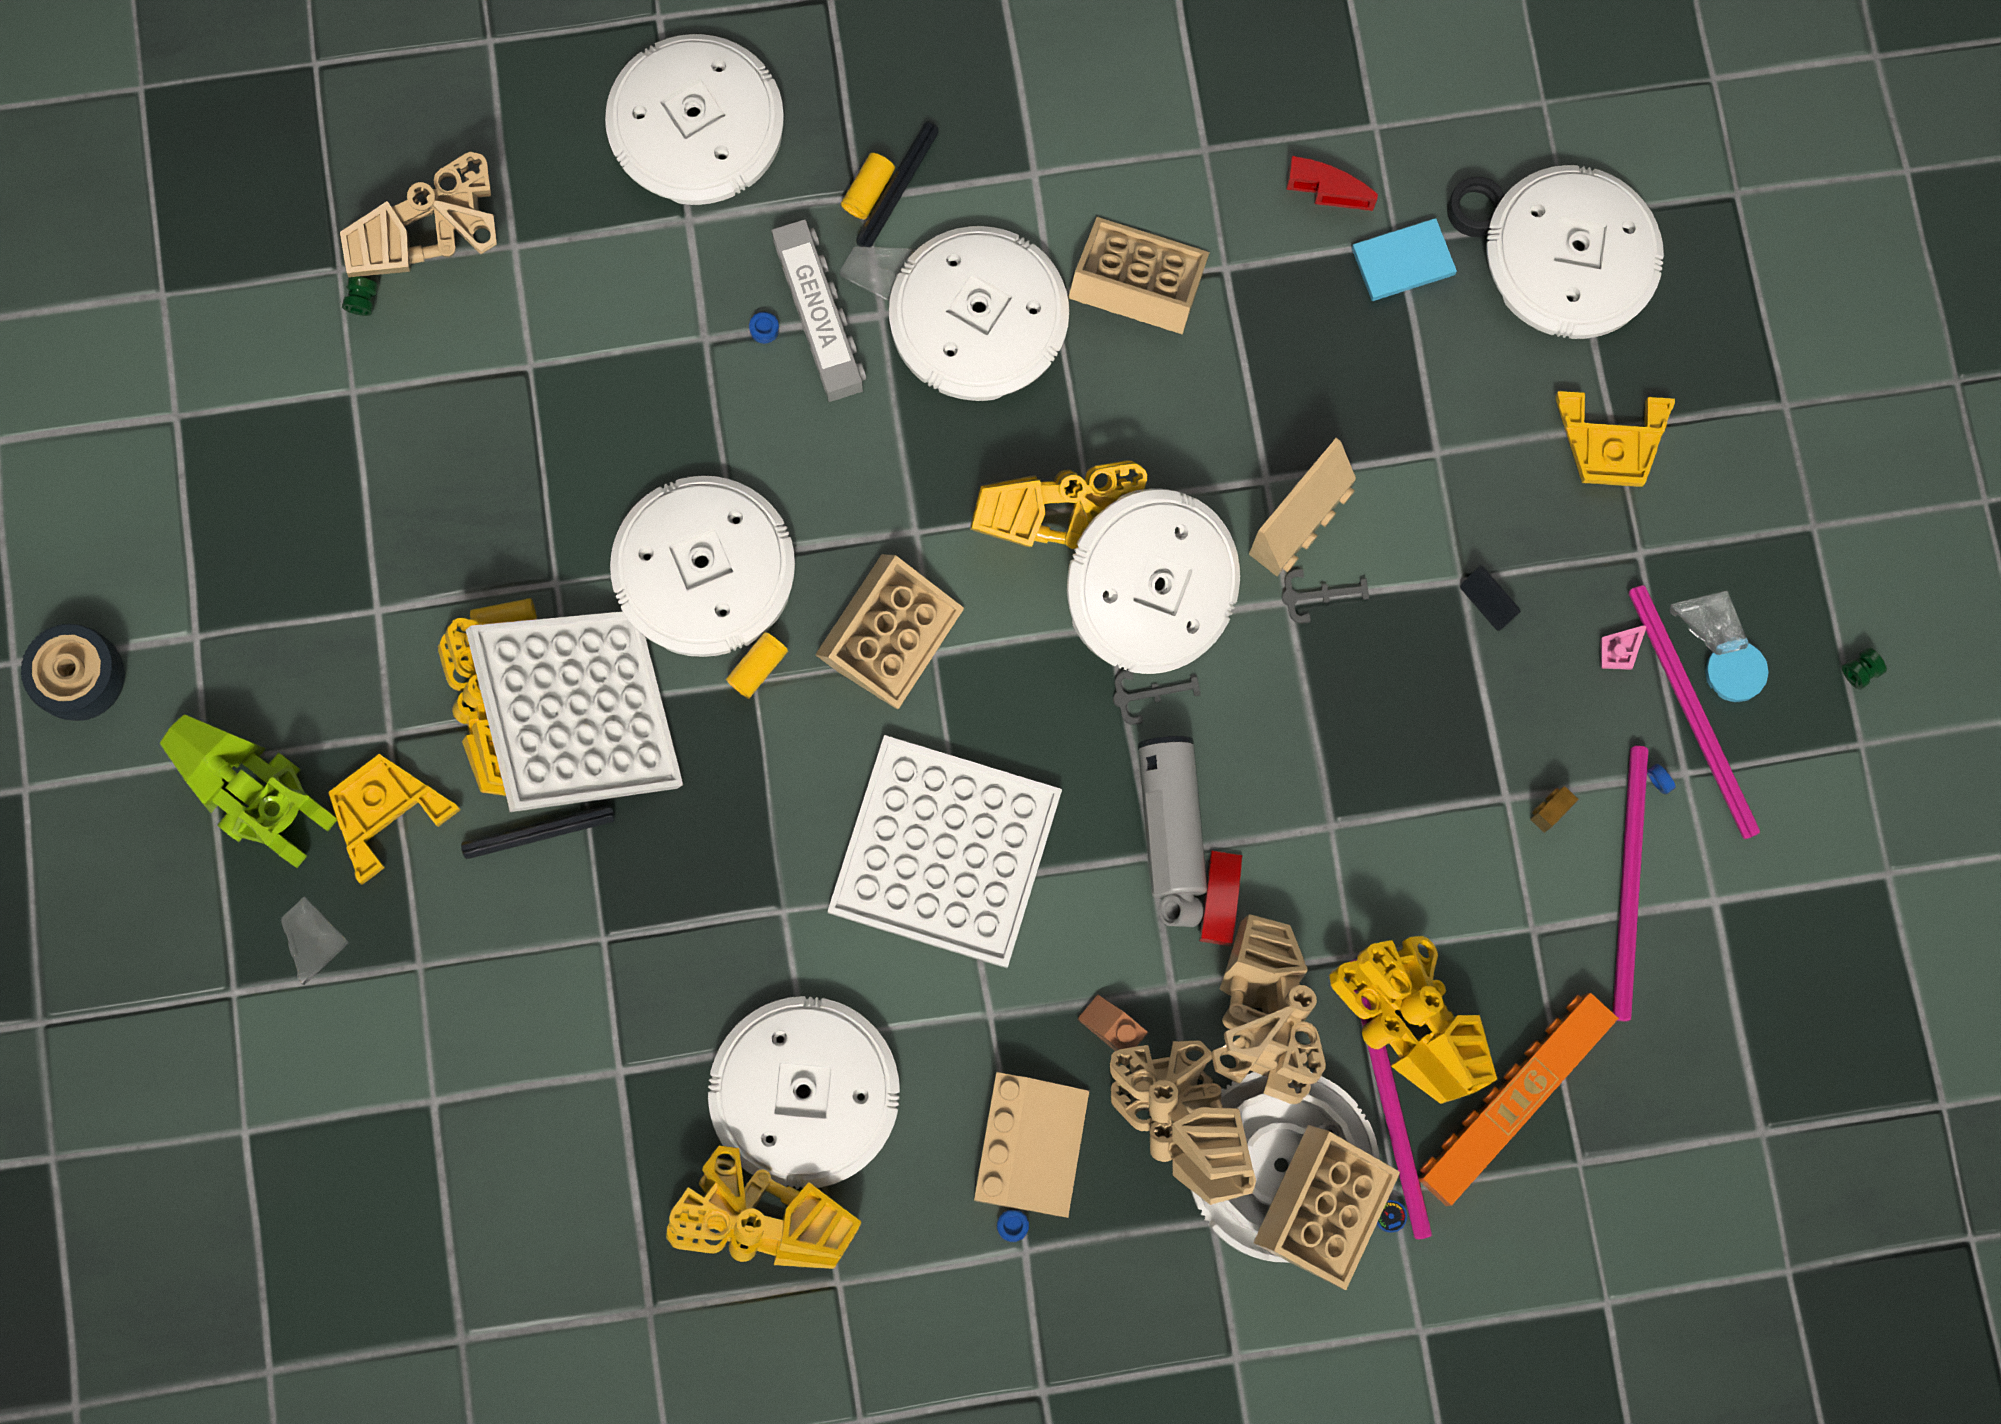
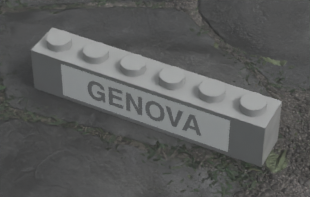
M804 219L771 230L773 242L828 401L832 402L863 392L862 381L866 380V375L862 364L855 363L853 354L857 353L852 336L846 337L843 327L847 326V321L843 309L837 310L834 300L838 299L833 281L827 283L824 273L829 272L824 255L818 256L815 246L819 245L815 229H809Z

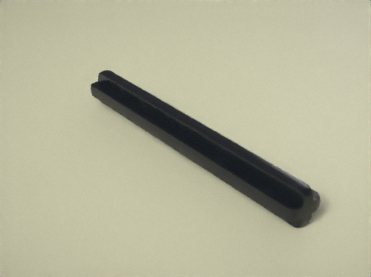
M930 122L924 123L856 238V244L865 250L871 249L939 133V128Z
M605 805L464 841L461 843V850L463 856L466 859L611 823L615 821V815L611 805Z

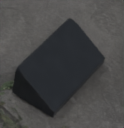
M1481 565L1460 585V589L1497 631H1501L1521 612V609Z

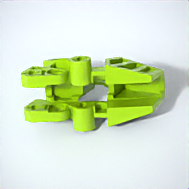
M185 714L168 729L160 742V745L179 773L208 811L212 813L219 806L226 812V815L217 826L238 842L245 838L266 844L279 856L298 868L307 855L279 833L284 831L293 822L299 810L326 831H329L337 822L335 816L304 793L297 777L301 769L279 752L268 764L259 757L266 748ZM242 763L266 782V786L264 787L242 769L237 773L232 767L238 768ZM222 779H225L229 783L225 788L229 790L231 793H233L240 800H242L244 803H246L249 807L244 806L242 803L233 798L230 794H228L226 790L222 788V786L224 785Z

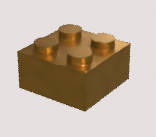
M1565 786L1560 790L1556 788L1545 798L1547 802L1543 801L1533 810L1534 816L1530 820L1545 833L1579 799Z

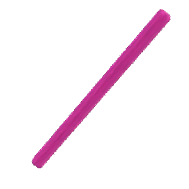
M1644 585L1634 587L1628 593L1642 624L1646 626L1645 631L1741 836L1744 839L1756 836L1760 833V829L1650 595Z
M1633 746L1630 749L1613 1002V1013L1619 1018L1617 1021L1622 1022L1630 1021L1632 1014L1648 748L1644 746Z
M1362 996V1003L1367 1009L1371 1010L1370 1002ZM1361 1018L1362 1025L1364 1026L1365 1024L1373 1020V1018ZM1386 1045L1380 1049H1373L1368 1046L1397 1168L1400 1172V1181L1415 1239L1418 1240L1429 1238L1432 1232Z

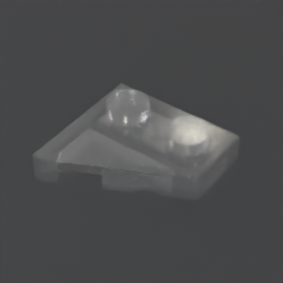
M854 247L840 270V276L890 301L892 288L898 273H902L901 268H905L904 263H908V258L917 249Z
M1728 591L1673 603L1670 606V613L1674 617L1677 615L1690 626L1689 630L1697 638L1704 640L1706 646L1716 655L1747 648L1749 642Z
M303 897L281 918L284 933L288 937L290 954L294 958L298 972L297 978L303 985L310 981L349 943L306 897Z

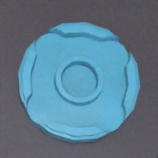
M1742 641L1726 642L1717 647L1707 659L1705 667L1706 680L1710 688H1713L1719 697L1731 702L1747 701L1759 694L1766 685L1769 673L1767 661L1760 650Z

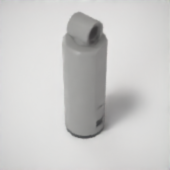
M1187 736L1147 739L1138 743L1151 894L1154 898L1163 899L1159 906V915L1164 924L1167 926L1194 927L1200 923L1203 917L1202 903L1195 896L1203 895L1207 892L1194 740Z

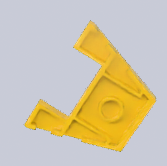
M1558 391L1555 395V400L1582 483L1642 487L1646 483L1660 439L1667 426L1670 412L1674 407L1675 399L1648 397L1645 400V427L1592 424L1584 422L1585 393Z
M380 754L328 792L347 845L349 857L355 869L356 879L361 885L385 868L366 842L403 813L419 803L435 825L439 827L461 810L455 803Z

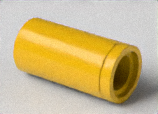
M870 153L841 202L843 209L859 219H866L895 170L893 163L882 155Z
M532 598L470 610L471 620L488 624L537 620Z
M764 632L728 675L726 681L740 694L750 699L787 654L788 649L775 637Z

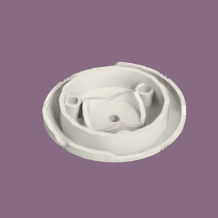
M689 34L667 38L655 43V47L651 45L649 50L646 48L645 53H638L627 63L616 78L606 106L605 122L609 144L614 156L617 157V161H621L620 165L624 166V171L635 182L652 193L686 205H702L723 201L735 196L736 192L741 193V189L746 190V186H752L768 170L775 159L781 144L784 122L780 91L775 80L771 79L772 75L768 74L769 70H765V65L754 54L737 43L704 34ZM692 107H696L700 110V114L690 117L687 115V111ZM726 156V159L720 160L719 157Z
M1562 165L1532 173L1515 184L1505 194L1494 211L1489 224L1491 230L1488 231L1487 239L1489 241L1486 243L1487 260L1492 278L1503 296L1505 305L1522 321L1550 335L1557 334L1558 337L1563 335V338L1569 336L1571 339H1586L1613 332L1627 324L1647 305L1658 286L1661 272L1659 271L1662 270L1660 265L1663 264L1661 260L1664 257L1663 242L1658 224L1647 204L1630 186L1601 170L1594 169L1591 171L1590 167L1586 170L1585 166L1579 169L1578 165ZM1573 241H1581L1584 244V250H1576L1572 245ZM1567 296L1571 297L1573 301H1569Z
M969 226L950 230L920 246L908 258V263H904L905 268H901L902 273H898L889 303V321L894 344L900 357L912 373L922 382H928V386L933 385V389L938 388L939 392L973 401L998 399L1003 395L1022 389L1041 376L1051 365L1050 361L1055 360L1054 356L1058 355L1057 351H1060L1063 345L1069 321V302L1064 282L1057 268L1047 255L1036 245H1030L1029 240L1025 242L1023 237L1019 239L1018 234L986 226ZM976 302H982L985 304L986 310L982 313H977L973 311L972 307ZM1035 309L1037 313L1031 314L1030 310ZM953 351L954 355L952 357H949L947 355V352Z
M693 476L678 479L675 484L670 482L669 486L664 484V488L661 486L656 488L630 510L623 520L613 543L610 561L613 590L617 593L616 598L620 599L618 603L622 604V611L633 626L645 637L677 654L697 657L717 656L730 653L731 649L736 651L737 647L741 649L743 644L749 645L760 638L777 621L788 602L795 572L794 549L791 537H788L789 532L785 531L787 527L783 526V519L776 509L759 493L748 486L727 478ZM734 518L740 519L738 524H734L732 521ZM650 554V560H645L644 555ZM698 556H706L709 563L704 568H698L695 565V559ZM726 610L727 614L725 616H721L720 611Z
M1161 488L1129 492L1120 496L1117 501L1102 510L1090 522L1077 542L1078 548L1074 549L1076 553L1072 554L1074 559L1069 564L1067 576L1068 604L1076 633L1082 642L1102 660L1114 666L1118 664V668L1124 667V670L1128 669V671L1134 673L1156 674L1168 672L1185 666L1200 657L1223 633L1230 620L1228 616L1233 614L1231 612V609L1235 608L1233 604L1237 602L1240 585L1239 559L1234 541L1223 521L1212 509L1198 499L1177 491ZM1178 527V532L1175 534V528ZM1159 577H1162L1165 585L1163 589L1157 591L1155 590V582ZM1107 590L1106 597H1103V592Z
M805 996L790 997L766 1004L753 1011L741 1020L725 1038L717 1052L710 1075L713 1077L709 1079L711 1085L708 1086L711 1089L708 1092L709 1111L716 1134L722 1145L739 1148L741 1167L747 1172L754 1175L760 1169L767 1170L772 1180L785 1187L789 1185L792 1188L795 1186L796 1189H799V1187L804 1188L810 1182L816 1188L833 1185L856 1174L868 1165L883 1148L891 1134L898 1114L896 1107L899 1106L897 1100L900 1099L897 1095L900 1093L899 1076L896 1063L886 1041L879 1031L860 1013L846 1005L826 998L819 1000L816 997L813 1000L812 997L806 999ZM778 1036L784 1037L783 1043L777 1042ZM801 1084L808 1085L811 1090L810 1095L805 1099L799 1098L796 1094L797 1087ZM863 1093L865 1095V1099L863 1101H859L857 1099L858 1094ZM767 1136H773L774 1140L772 1143L766 1142Z
M1252 1072L1247 1074L1240 1084L1233 1081L1232 1086L1227 1085L1226 1090L1221 1089V1103L1223 1108H1236L1240 1111L1256 1178L1253 1193L1212 1205L1208 1204L1192 1190L1191 1193L1198 1210H1202L1201 1215L1206 1216L1204 1220L1209 1221V1227L1227 1244L1254 1258L1271 1262H1288L1253 1243L1286 1171L1278 1172L1275 1169V1161L1278 1158H1284L1287 1160L1289 1167L1308 1125L1324 1130H1332L1333 1134L1380 1160L1379 1150L1370 1122L1364 1119L1366 1115L1361 1114L1362 1109L1357 1108L1358 1104L1335 1083L1321 1076L1316 1083L1311 1084L1309 1094L1300 1103L1289 1104L1263 1094L1268 1077ZM1292 1079L1289 1088H1294L1295 1092L1298 1093L1300 1087H1295Z

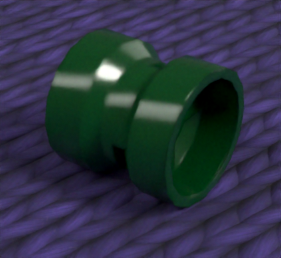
M349 277L346 285L349 293L343 299L342 308L352 314L370 316L374 307L371 297L376 295L378 284L363 277Z
M1866 648L1859 653L1856 660H1849L1842 665V672L1847 681L1859 690L1869 685L1870 679L1873 677L1879 678L1887 671L1884 660L1872 648Z

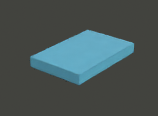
M1436 218L1365 240L1352 246L1353 254L1371 301L1454 276L1457 272Z

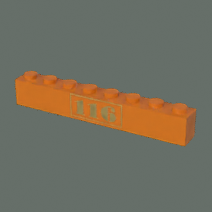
M1587 993L1582 997L1577 994L1566 1005L1565 1008L1569 1012L1561 1020L1556 1017L1547 1026L1545 1032L1548 1035L1540 1043L1536 1040L1524 1052L1527 1056L1525 1061L1520 1066L1515 1063L1504 1074L1503 1077L1507 1081L1499 1089L1494 1086L1482 1099L1486 1104L1479 1112L1475 1109L1472 1110L1462 1121V1124L1465 1126L1458 1135L1452 1133L1442 1143L1441 1147L1444 1151L1437 1159L1431 1156L1420 1168L1423 1174L1420 1176L1419 1182L1445 1206H1452L1619 1019L1592 993Z

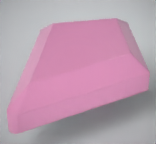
M1643 625L1602 637L1600 639L1601 668L1631 670L1634 666L1646 626Z

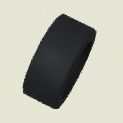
M1470 177L1461 181L1453 190L1447 206L1448 218L1452 226L1461 234L1470 237H1482L1491 230L1489 224L1492 216L1488 220L1480 222L1468 219L1460 210L1461 198L1471 192L1484 194L1491 200L1495 211L1505 194L1501 187L1491 179Z

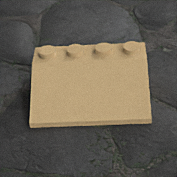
M1096 217L1075 270L1069 299L1161 327L1168 331L1183 334L1210 252Z
M1334 439L1257 533L1249 555L1276 576L1283 569L1287 573L1291 570L1299 559L1295 556L1302 547L1307 550L1318 536L1314 533L1320 525L1326 527L1336 515V512L1333 511L1339 502L1344 505L1355 492L1351 487L1356 477L1340 440Z
M882 554L815 655L843 676L894 708L899 709L964 610V607L896 555Z
M996 1072L974 1201L1068 1218L1089 1091Z
M1308 1125L1253 1243L1347 1290L1400 1172L1332 1132Z

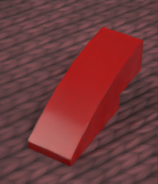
M1296 156L1291 158L1288 167L1286 190L1315 193L1314 204L1373 211L1378 194L1365 183L1331 165Z
M1211 851L1207 876V892L1205 893L1200 942L1231 946L1233 942L1242 855Z

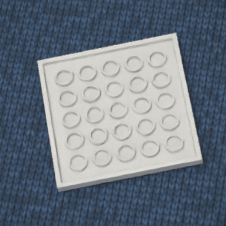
M623 611L473 625L466 629L510 812L678 789L683 786L646 638L633 626Z
M884 735L827 912L838 917L1008 968L1062 789Z

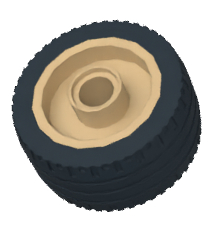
M62 624L46 629L28 645L21 662V680L29 697L41 709L60 719L84 721L101 715V713L106 712L114 704L123 689L125 670L119 652L107 638L86 626Z

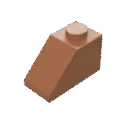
M1099 995L1094 998L1078 1018L1082 1024L1115 1051L1137 1047L1148 1034L1143 1027L1125 1012Z

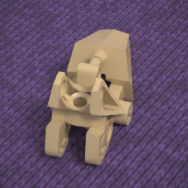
M474 152L465 153L435 174L434 190L426 183H415L407 192L408 200L392 207L386 201L342 230L340 236L348 277L410 272V264L425 262L424 259L433 257H452L456 252L454 230L480 254L496 246L493 214L479 211L477 197L491 196L488 166L485 157ZM473 162L474 165L480 164L478 174H475L474 171L466 173L469 170V163ZM458 169H460L461 174H464V176L466 177L465 183H462L461 177L457 171ZM446 177H451L456 180L457 184L453 190L446 191L440 187L441 181ZM420 195H424V198H427L428 203L422 205L421 202L418 201L417 197ZM434 213L438 244L421 247V245L410 247L409 234L405 226ZM478 229H486L490 232L491 237L486 243H478L474 240L473 235Z
M1250 914L1240 922L1220 986L1221 991L1231 996L1229 1009L1222 1019L1225 1027L1230 1030L1224 1033L1226 1045L1213 1050L1211 1055L1215 1072L1239 1084L1249 1071L1268 1077L1263 1094L1289 1104H1298L1309 1094L1311 1084L1316 1083L1326 1069V1063L1317 1029L1312 1024L1304 1022L1314 1009L1317 997L1311 988L1299 984L1308 969L1290 925ZM1252 1008H1262L1263 1012ZM1298 1031L1306 1033L1310 1038V1044L1303 1045L1299 1043L1295 1038V1033ZM1240 1035V1038L1233 1042V1037ZM1227 1054L1233 1056L1236 1061V1067L1227 1068L1223 1066L1220 1056ZM1307 1061L1309 1067L1315 1068V1071L1313 1073H1311L1309 1068L1305 1066V1063ZM1292 1079L1294 1086L1297 1088L1300 1087V1091L1298 1093L1295 1092L1294 1088H1289Z
M1173 1041L1170 1057L1154 1060L1151 1058L1148 1045L1115 1051L1111 1055L1110 1073L1116 1080L1111 1086V1103L1135 1129L1150 1131V1153L1152 1157L1161 1162L1173 1160V1176L1210 1205L1253 1193L1256 1178L1240 1111L1236 1108H1223L1221 1103V1087L1213 1083V1080L1203 1071L1207 1063L1212 1059V1052L1201 1041ZM1197 1050L1203 1053V1056L1197 1061H1192L1186 1057V1054L1189 1051ZM1198 1079L1202 1080L1203 1084L1197 1085ZM1129 1093L1131 1095V1100L1126 1096ZM1141 1110H1147L1150 1112L1151 1118L1142 1120L1136 1117V1114Z

